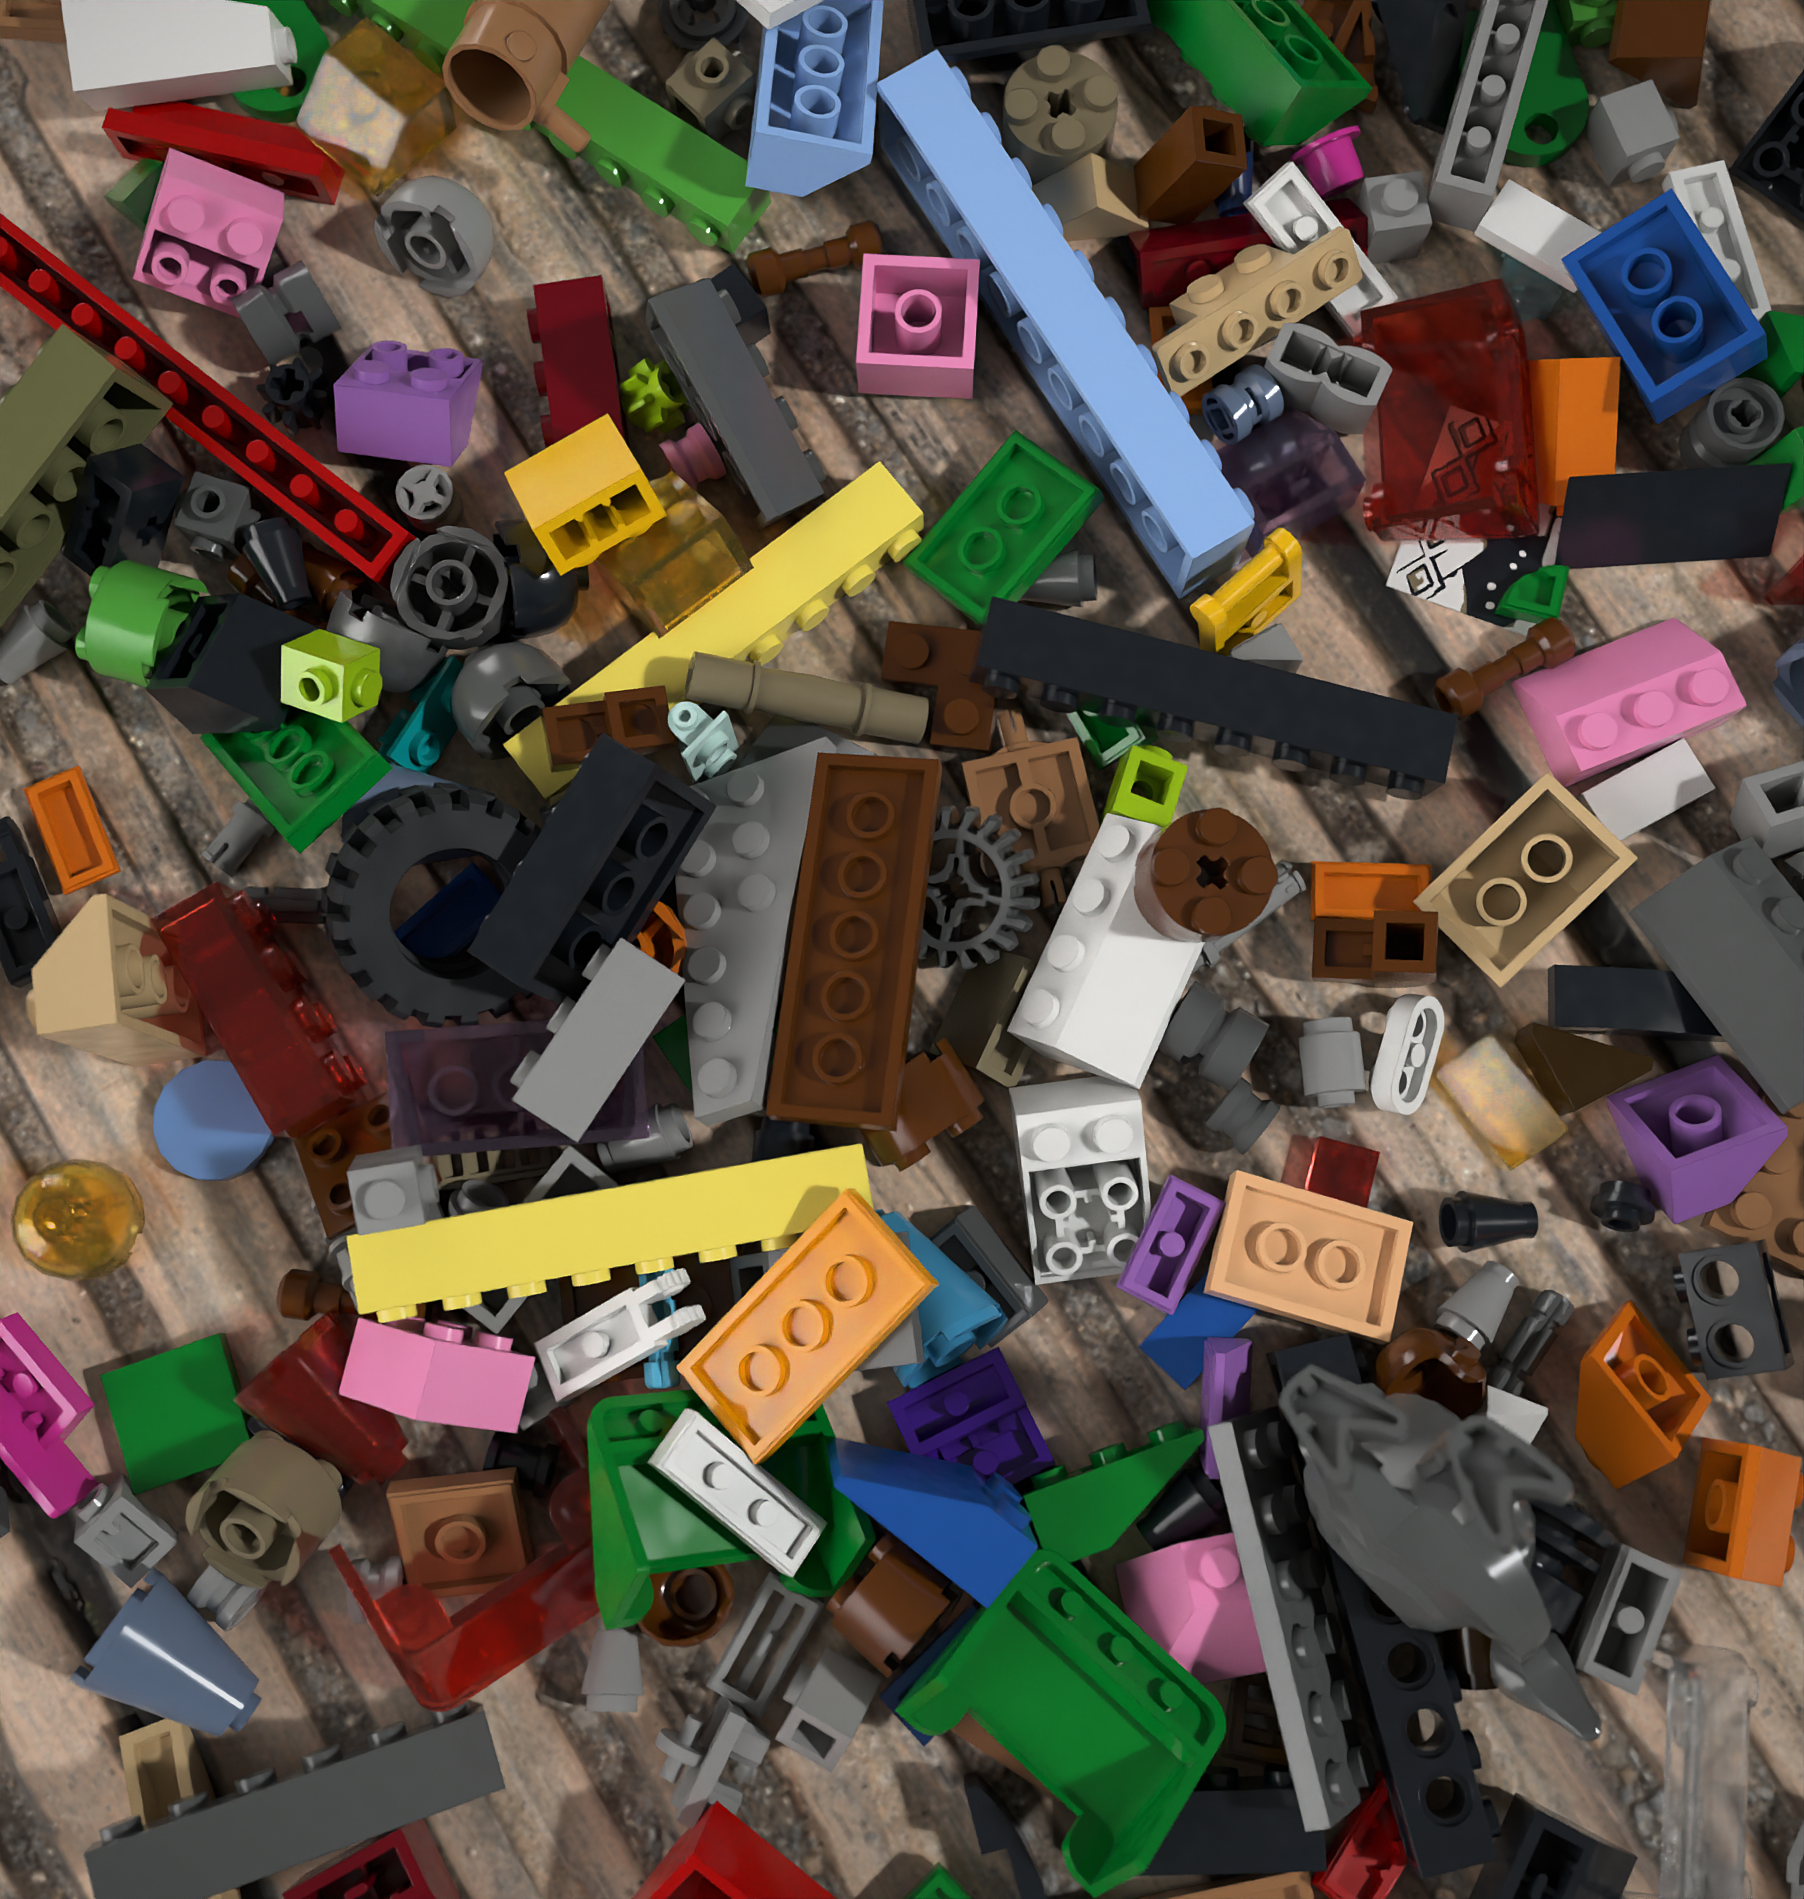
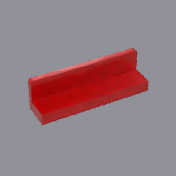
M179 101L134 106L132 112L108 107L102 129L122 158L134 161L148 158L165 163L169 148H172L283 192L285 195L329 205H335L352 151L348 140Z

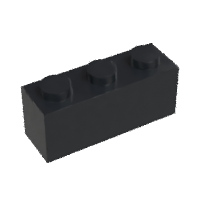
M1211 1766L1205 1769L1148 1867L1137 1876L1327 1871L1324 1830L1305 1831L1290 1767L1265 1766L1263 1768L1264 1776H1238V1769Z

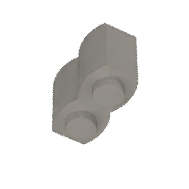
M1283 323L1264 366L1274 377L1281 390L1284 409L1295 412L1310 411L1314 418L1324 426L1345 434H1363L1393 370L1385 360L1375 353L1355 346H1337L1324 332L1300 323Z

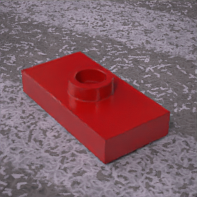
M1376 1771L1374 1784L1372 1785V1794L1353 1809L1327 1852V1871H1316L1310 1881L1330 1899H1386L1407 1864V1857L1403 1843L1400 1840L1382 1771Z

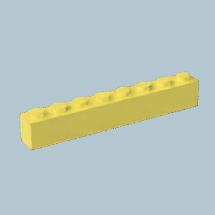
M879 461L554 706L602 701L605 692L665 685L669 711L680 702L687 701L700 705L702 702L685 699L687 673L694 651L747 662L757 660L761 661V666L765 665L779 654L784 646L782 642L799 629L806 632L821 623L830 611L829 606L845 594L853 597L862 592L874 580L876 576L875 571L891 559L895 562L905 559L922 541L920 537L924 535L923 512ZM541 716L503 744L547 803H549L551 797L567 789L579 769L551 773Z
M853 1143L426 1220L425 1224L361 1236L355 1233L346 1237L359 1315L377 1312L378 1323L390 1322L417 1316L416 1304L442 1299L444 1311L482 1304L481 1292L507 1287L509 1299L546 1292L545 1280L571 1275L573 1287L611 1280L609 1268L635 1264L636 1274L640 1275L674 1268L673 1256L698 1252L700 1263L736 1257L737 1244L761 1240L762 1251L791 1247L799 1239L798 1233L805 1232L846 1189H856L873 1208L862 1143Z

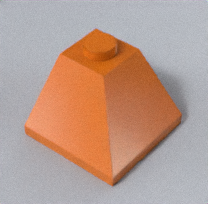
M1631 1299L1618 1308L1581 1359L1575 1439L1582 1446L1588 1461L1596 1469L1602 1471L1616 1490L1676 1460L1712 1401L1710 1395Z

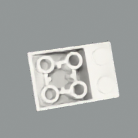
M1102 1076L1009 1088L1015 1147L1035 1285L1121 1274L1151 1213L1141 1098L1137 1089Z

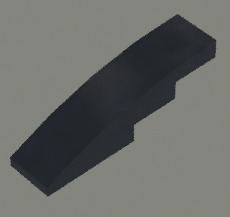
M1553 965L1548 968V1027L1558 1030L1603 1031V1035L1656 1036V1040L1726 1042L1673 971L1576 965Z

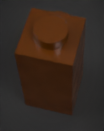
M1191 105L1134 165L1138 218L1177 225L1191 223L1247 170L1242 115L1219 111L1209 105Z

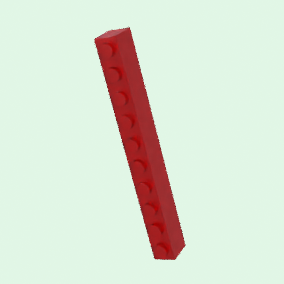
M0 213V287L56 331L64 324L123 361L174 403L165 414L166 418L372 580L391 592L390 584L394 564L405 547L415 540L416 537Z

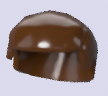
M725 1564L650 1574L654 1589V1599L648 1613L638 1624L645 1635L663 1646L687 1648L702 1644L714 1637L728 1621L734 1609V1580Z

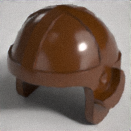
M1418 1327L1402 1332L1399 1336L1385 1344L1376 1359L1375 1378L1376 1386L1387 1396L1394 1393L1416 1394L1427 1400L1439 1403L1462 1421L1482 1406L1485 1396L1486 1371L1478 1361L1481 1356L1480 1351L1469 1340L1462 1336H1458L1455 1340L1449 1335L1438 1332L1433 1328Z

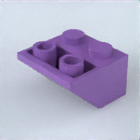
M388 340L371 344L334 383L338 452L452 467L468 445L482 374V359L463 357L461 351L451 348H438L424 352L409 350L404 343Z

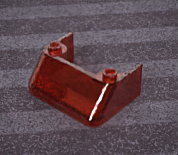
M561 1405L548 1413L545 1424L575 1472L556 1487L549 1503L551 1521L564 1543L450 1617L447 1616L436 1596L427 1588L419 1585L407 1584L398 1586L374 1601L344 1547L339 1543L328 1550L415 1700L426 1709L443 1712L458 1707L600 1612L595 1594L588 1450Z

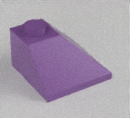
M1719 1055L1607 1096V1106L1641 1185L1651 1192L1653 1200L1673 1224L1732 1203L1788 1136V1127Z

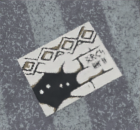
M1449 407L1386 586L1524 636L1527 635L1528 629L1536 625L1535 623L1495 614V611L1504 593L1516 580L1541 567L1555 564L1562 516H1556V506L1537 503L1531 435Z

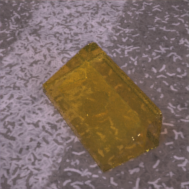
M1492 1033L1479 1038L1433 1073L1510 1171L1569 1131L1566 1124Z

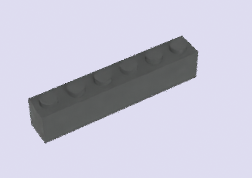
M468 1699L458 1700L430 1711L432 1722L407 1731L404 1721L393 1723L366 1734L368 1745L342 1754L340 1744L328 1746L301 1757L303 1768L277 1777L274 1767L263 1769L236 1780L237 1792L210 1801L208 1791H202L167 1805L170 1816L143 1825L141 1815L139 1814L99 1829L101 1840L94 1842L84 1852L94 1899H206L505 1789L483 1704L470 1708Z

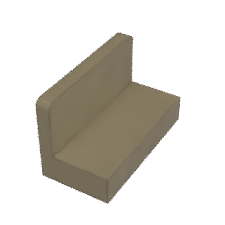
M1000 951V958L991 964H987L979 956L977 966L966 971L933 1041L930 1053L935 1056L939 1055L940 1053L934 1043L946 1037L964 1067L969 1068L999 1087L1008 1090L1009 1088L1016 1087L1033 1049L1007 1030L1037 964L1026 957Z

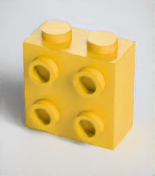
M608 413L504 472L531 529L560 576L574 568L584 567L592 563L600 553L626 538L636 537L645 533L653 523L667 516L642 469Z

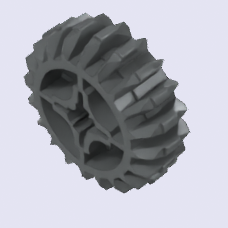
M950 805L941 808L939 819L936 816L933 847L946 838H955L957 841L955 852L948 854L945 867L942 870L934 869L929 871L926 896L935 902L938 918L936 923L927 911L924 910L918 959L926 960L937 950V960L941 968L947 969L953 966L957 956L965 970L976 967L979 956L987 964H991L1000 958L999 946L1007 951H1011L1019 945L1017 935L1013 929L1026 932L1033 926V921L1020 909H1035L1040 906V898L1034 894L1026 893L1025 887L1039 883L1041 875L1034 871L1024 874L1021 864L1033 859L1035 856L1032 849H1025L1015 853L1012 846L1019 841L1021 836L1020 831L1016 828L1005 832L1002 836L998 835L1002 825V817L1000 815H989L981 825L979 807H966L960 818L956 807ZM977 846L991 858L998 870L1001 882L989 879L983 873L980 859L981 852L976 850ZM962 876L964 880L961 884L967 882L969 891L976 893L957 899L955 894L958 891L952 892L950 884L943 882ZM989 904L1000 905L995 919L985 931L975 935L962 934L963 923L970 920L971 912L975 905L983 907Z

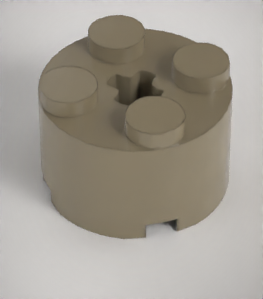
M1059 45L1044 47L1037 56L1023 63L1013 73L1006 86L1003 98L1002 145L1011 159L1017 157L1022 161L1029 173L1032 186L1050 175L1063 170L1089 153L1109 160L1118 111V86L1115 80L1092 59L1078 53L1068 52Z
M261 1430L252 1439L240 1444L191 1498L186 1509V1525L191 1537L199 1530L208 1545L202 1552V1555L211 1566L224 1576L244 1586L264 1589L270 1581L282 1580L281 1587L290 1583L337 1525L341 1515V1500L338 1489L342 1485V1477L337 1468L330 1462L315 1460L304 1450L285 1442L277 1433L270 1430Z

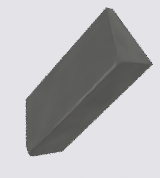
M975 1206L969 1207L956 1216L929 1239L1001 1306V1309L1007 1316L1008 1321L1004 1328L988 1343L990 1348L1016 1330L1048 1303V1298L1038 1285H1035L1033 1278Z

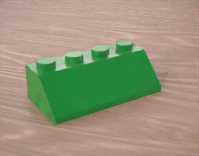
M1146 0L1151 23L1161 31L1168 33L1180 47L1181 58L1188 65L1199 70L1213 86L1211 90L1214 97L1225 106L1232 108L1236 114L1242 115L1245 133L1250 139L1261 146L1302 144L1364 100L1372 90L1367 81L1295 0Z

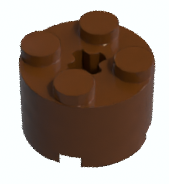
M1219 807L1188 813L1153 834L1138 853L1135 863V886L1133 889L1137 907L1152 928L1163 936L1174 940L1200 943L1216 940L1251 924L1262 913L1269 902L1272 890L1277 884L1278 871L1268 845L1261 834L1243 818L1231 813L1227 809ZM1201 868L1209 876L1206 881L1207 886L1203 888L1196 881V878L1202 872Z
M946 1037L934 1043L940 1053L929 1060L925 1052L922 1053L920 1051L905 1061L897 1131L857 1128L882 1167L893 1162L898 1171L901 1172L931 1152L925 1142L946 1129L953 1138L983 1119L977 1107L985 1101V1098Z
M888 1531L868 1555L876 1565L867 1576L863 1578L858 1574L854 1579L850 1577L825 1606L834 1615L830 1625L886 1678H889L900 1666L891 1657L894 1653L902 1660L909 1651L912 1652L958 1597L949 1588L953 1583L950 1578L891 1531Z

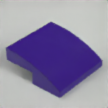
M999 1346L887 1402L905 1443L912 1454L969 1465L987 1479L995 1472L1013 1486L1029 1479L1031 1475L1056 1465Z

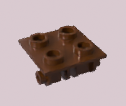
M403 1083L293 1140L329 1240L357 1226L347 1171L357 1155L421 1145L424 1165L433 1164L437 1182L443 1181L424 1133L430 1131L428 1122L419 1109L415 1111L406 1086Z

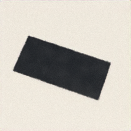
M1782 463L1570 477L1568 479L1554 565L1570 567L1569 569L1768 557L1773 546L1791 464Z

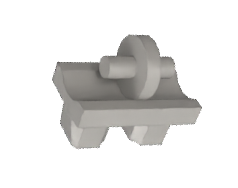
M722 1695L698 1742L697 1739L706 1722L694 1714H688L680 1732L661 1728L655 1740L656 1746L668 1755L659 1774L662 1778L676 1783L686 1764L684 1772L670 1798V1802L679 1810L675 1817L676 1822L692 1829L700 1816L716 1800L736 1815L743 1797L741 1786L719 1776L728 1758L756 1769L760 1765L771 1741L765 1728L750 1717L745 1716L742 1707Z

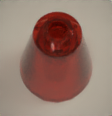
M327 1311L241 1389L237 1396L233 1398V1401L241 1410L313 1456L330 1462L340 1473L360 1486H364L372 1479L381 1486L407 1462L408 1458L403 1454L402 1450L408 1444L409 1439L393 1412L338 1394L352 1341L339 1319L330 1311Z

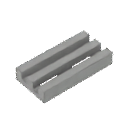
M771 1569L706 1686L761 1719L821 1611L825 1600L789 1591L782 1584L779 1573ZM775 1590L785 1597L734 1686L724 1679L772 1592ZM797 1603L806 1608V1611L756 1699L746 1693L792 1608Z

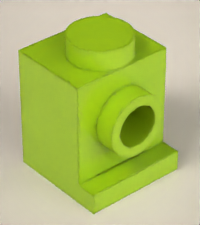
M1132 745L1119 759L1103 812L1098 818L1099 826L1101 827L1107 813L1155 824L1161 828L1169 825L1173 818L1188 766L1172 760V755L1162 748L1152 745H1142L1139 747ZM1132 787L1142 789L1147 799L1131 793Z

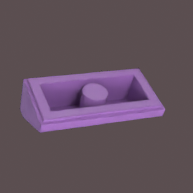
M1169 1175L1115 1287L1165 1314L1173 1315L1226 1202L1173 1175Z
M1207 1337V1341H1204L1200 1429L1203 1430L1206 1439L1199 1446L1198 1457L1209 1479H1220L1208 1426L1249 1413L1253 1344L1249 1339Z

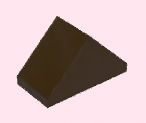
M1535 1022L1517 1030L1514 1040L1557 1117L1575 1112L1652 1070L1654 1058Z

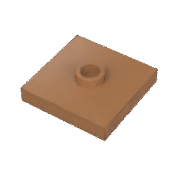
M517 1467L391 1481L389 1483L386 1497L409 1602L535 1587L537 1570Z

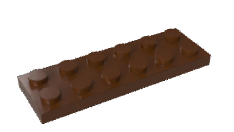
M821 752L817 754L766 1115L771 1120L897 1131L943 769L939 759Z

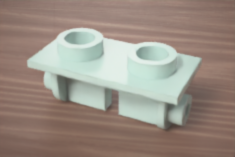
M687 701L676 704L670 710L668 725L671 731L679 738V750L694 785L706 781L708 778L711 779L725 774L734 764L737 758L734 752L739 748L729 715L723 711L713 720L697 704Z

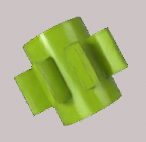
M645 358L628 370L630 378L622 383L619 389L623 392L621 399L623 410L633 424L644 428L647 433L659 426L667 434L685 422L683 413L689 410L691 406L665 359L654 366L648 358Z

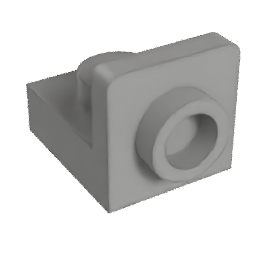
M121 1474L108 1487L101 1483L93 1488L75 1511L78 1518L76 1520L74 1543L130 1588L178 1543V1531L132 1494L130 1479L124 1474Z

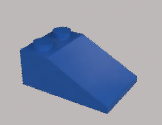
M1672 188L1561 258L1566 271L1615 357H1621L1620 366L1656 424H1659L1768 358L1766 332Z
M834 1438L827 1447L834 1487L987 1609L1038 1548V1544L1029 1527L1032 1517L1019 1504L1023 1499L1022 1495L1006 1479L995 1472L987 1479L969 1465L840 1438Z

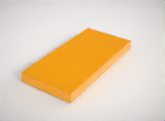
M846 1189L676 1366V1369L755 1465L765 1463L939 1283L857 1190Z

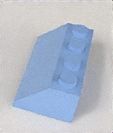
M824 0L770 30L763 26L745 186L804 197L871 163L884 0Z

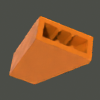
M1621 357L1526 360L1537 503L1556 506V516L1563 515L1568 479L1570 477L1615 474Z

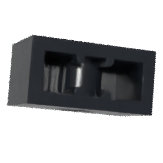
M141 443L88 457L63 556L90 577H92L99 566L112 568L123 560H132L158 568L184 476Z

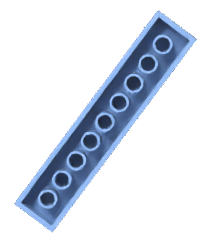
M936 49L878 82L881 149L953 258L980 259L978 296L1179 600L1239 564L1255 524L1253 520L1255 517L1254 510L1248 497L1240 488H1231L1221 473L1222 464L1215 448L1206 439L1200 441L1188 424L1190 421L1189 413L1184 402L1176 392L1171 391L1168 393L1157 377V366L1149 350L1141 343L1135 345L1125 330L1126 322L1119 305L1110 296L1104 298L1094 284V273L1088 259L1080 250L1072 251L1062 236V224L1052 206L1048 203L1041 205L1031 190V178L1022 161L1017 157L1013 159L1009 157L1001 145V135L991 115L986 111L980 114L972 102L970 88L963 73L956 66L949 68Z

